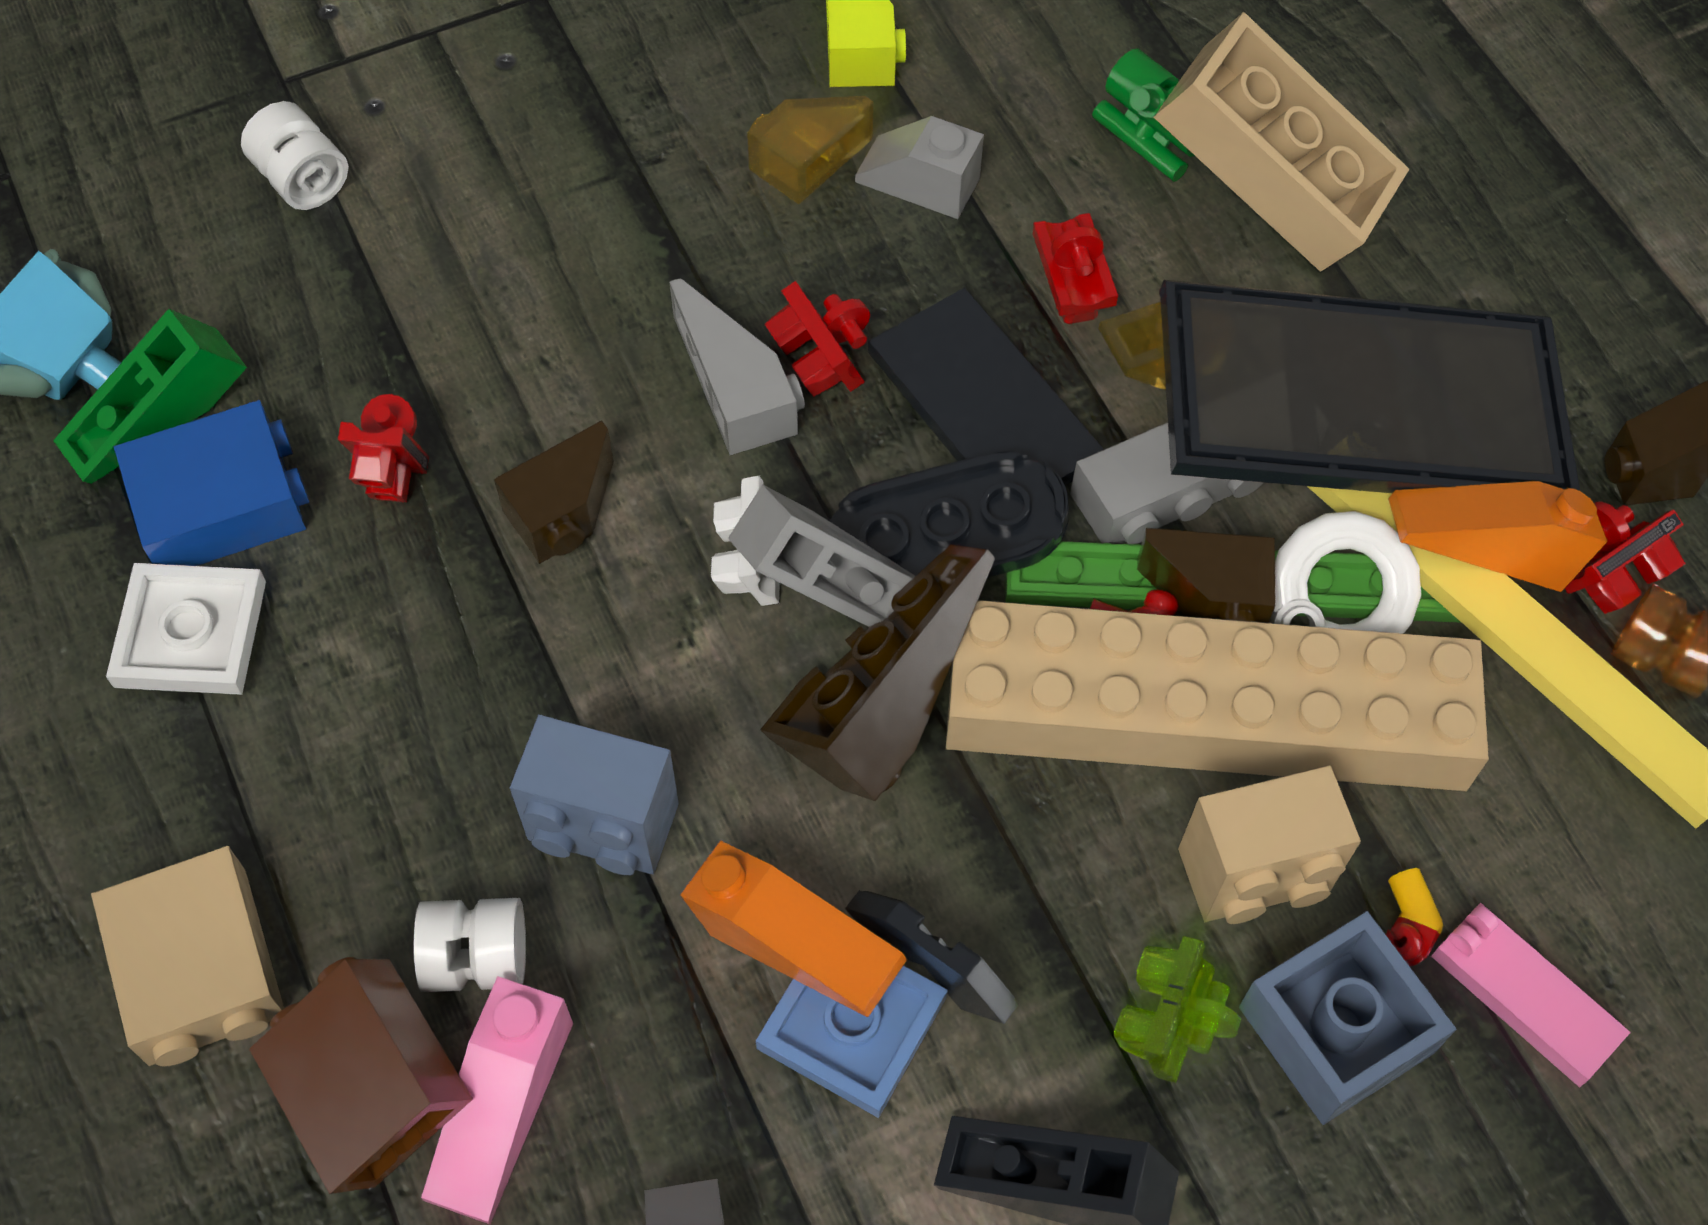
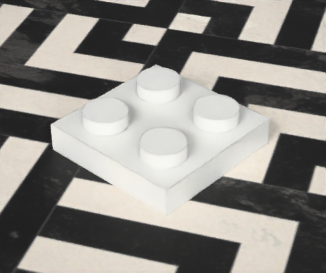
M134 563L106 675L114 688L242 695L266 584L261 570Z

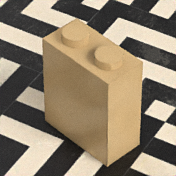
M229 846L91 893L127 1044L148 1066L154 1064L158 1066L180 1064L195 1057L199 1052L198 1048L224 1038L237 1041L256 1036L266 1030L268 1022L284 1009L246 871Z

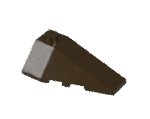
M950 544L893 596L891 606L894 611L886 619L874 624L866 631L862 626L856 629L845 639L852 649L825 674L817 666L798 682L760 730L770 740L840 790L876 801L882 792L895 784L901 774V768L917 748L993 565L994 556L988 549Z

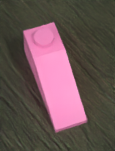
M497 976L469 1040L459 1072V1076L473 1100L442 1128L421 1198L423 1201L491 1224L573 1026L564 998Z

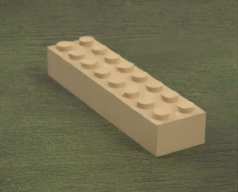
M977 601L951 664L946 749L1282 777L1331 765L1337 781L1467 791L1489 760L1481 640Z

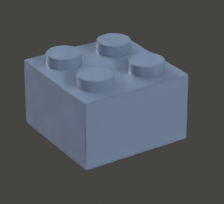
M538 715L510 786L526 837L536 849L555 857H569L571 852L591 857L602 868L621 875H632L635 870L654 875L679 805L669 749L543 715Z
M1368 911L1253 981L1239 1005L1244 1016L1322 1125H1325L1433 1055L1457 1030Z

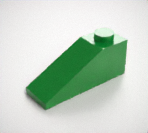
M168 309L53 441L81 480L92 484L119 467L114 446L195 420L213 407L245 371L247 366L217 328Z

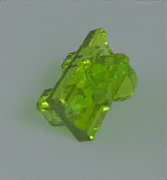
M1183 936L1178 950L1145 946L1137 967L1136 981L1141 990L1162 995L1156 1012L1126 1005L1120 1013L1114 1030V1037L1121 1049L1141 1059L1148 1060L1157 1078L1174 1083L1177 1082L1188 1047L1196 1052L1208 1054L1214 1036L1233 1038L1237 1036L1241 1025L1240 1016L1225 1006L1230 993V987L1224 983L1212 981L1215 969L1211 963L1202 957L1205 949L1204 942Z

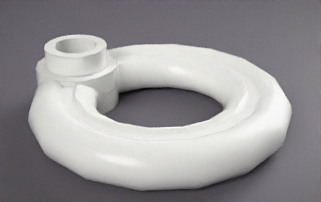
M1357 511L1325 513L1299 526L1279 549L1275 559V608L1269 623L1290 625V621L1295 615L1304 613L1309 619L1310 627L1403 634L1412 624L1421 598L1419 565L1409 545L1401 543L1398 532L1384 520ZM1352 549L1364 553L1376 563L1382 575L1383 592L1378 606L1367 618L1355 624L1340 625L1325 620L1321 610L1310 602L1307 582L1312 568L1321 557L1335 550Z

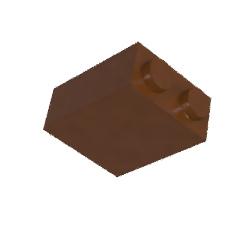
M346 957L325 968L317 978L319 984L300 1002L294 1003L278 1012L270 1021L271 1029L249 1049L329 1194L376 1187L473 1100L390 959H356L355 957Z

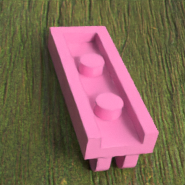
M1482 903L1475 907L1431 956L1579 1088L1595 1074L1631 1033Z

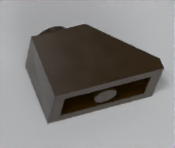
M1708 380L1625 422L1605 454L1606 474L1609 480L1617 485L1624 505L1692 498L1707 480Z
M602 420L494 479L502 511L539 564L555 555L562 556L574 551L582 544L585 538L591 536L594 532L614 463L609 431Z
M1156 528L1145 529L1137 558V570L1157 590L1166 591L1174 595L1178 600V610L1185 617L1269 623L1275 608V538Z

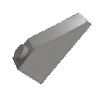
M680 278L670 281L673 317L729 455L798 435L797 410L803 409L805 403L796 375L793 373L786 376L779 358L773 350Z
M763 484L728 537L757 572L868 627L883 621L894 611L891 606L893 596L915 577L912 573L814 511Z

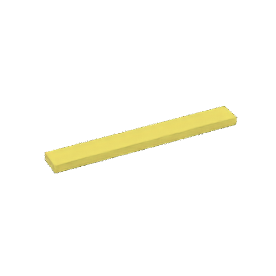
M1348 437L1328 453V455L1371 458ZM1307 486L1336 513L1357 511L1384 520L1397 531L1388 500L1392 493ZM1409 545L1420 568L1421 587L1695 829L1708 819V749L1506 574Z

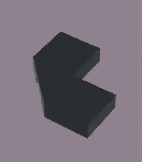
M859 890L845 907L856 922L901 951L908 961L923 965L940 986L948 990L947 994L961 1010L1005 1024L1018 1006L1015 1001L1016 998L982 957L961 942H958L954 948L948 947L940 937L933 936L922 924L925 916L904 901Z

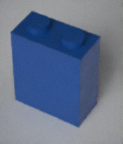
M260 400L114 446L141 544L152 564L198 566L306 530L299 506L310 503L298 468L287 471L283 457L293 454L289 438L281 419L269 422Z

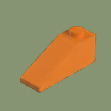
M1540 481L1395 490L1388 498L1401 543L1491 571L1504 573L1508 576L1559 592L1563 591L1607 542L1597 516V508L1591 498L1576 489H1562Z
M721 840L680 894L711 937L866 1017H869L907 961L901 951L773 865Z

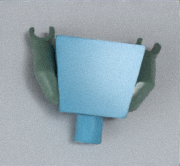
M50 249L44 254L38 251L0 293V395L39 398L45 395L55 400H61L80 378L98 390L122 363L104 351L112 340V319L110 318L112 309L96 274L85 268L62 261L58 252L54 249Z

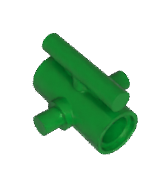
M1139 48L1132 49L1118 60L1112 68L1105 85L1106 92L1127 107V112L1124 114L1110 102L1103 100L1095 107L1092 118L1169 179L1176 182L1184 175L1188 164L1167 148L1170 142L1189 157L1195 155L1163 127L1154 116L1178 84V78Z

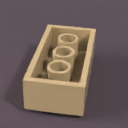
M1245 12L1240 14L1202 48L1154 116L1163 127L1320 272L1365 243L1409 171V168Z

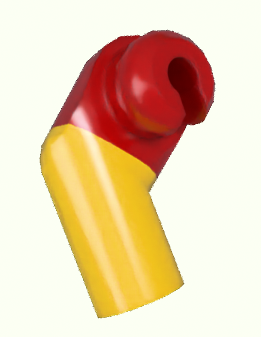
M1412 868L1399 872L1388 880L1401 913L1391 930L1388 929L1385 934L1409 966L1417 965L1427 959L1443 929L1442 918L1420 869Z

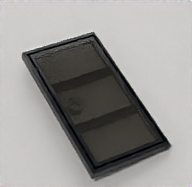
M1163 280L1159 289L1161 301L1171 475L1393 493L1395 490L1528 481H1540L1558 488H1572L1580 491L1551 317Z

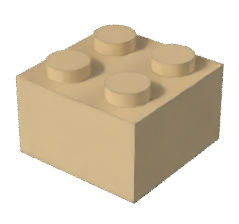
M1330 765L1199 797L1178 850L1204 923L1225 917L1227 923L1238 924L1259 917L1265 913L1268 906L1290 901L1292 907L1301 908L1326 899L1331 894L1330 891L1339 876L1345 871L1347 863L1361 840Z

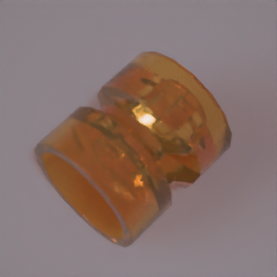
M1653 583L1644 593L1628 619L1612 650L1611 657L1643 673L1656 668L1661 671L1662 683L1693 699H1697L1708 686V611L1704 609L1695 614L1688 612L1686 599Z

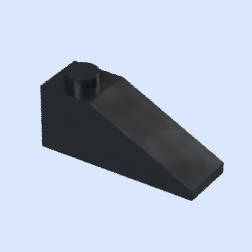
M951 1116L934 1186L943 1191L1066 1225H1169L1179 1171L1149 1142Z

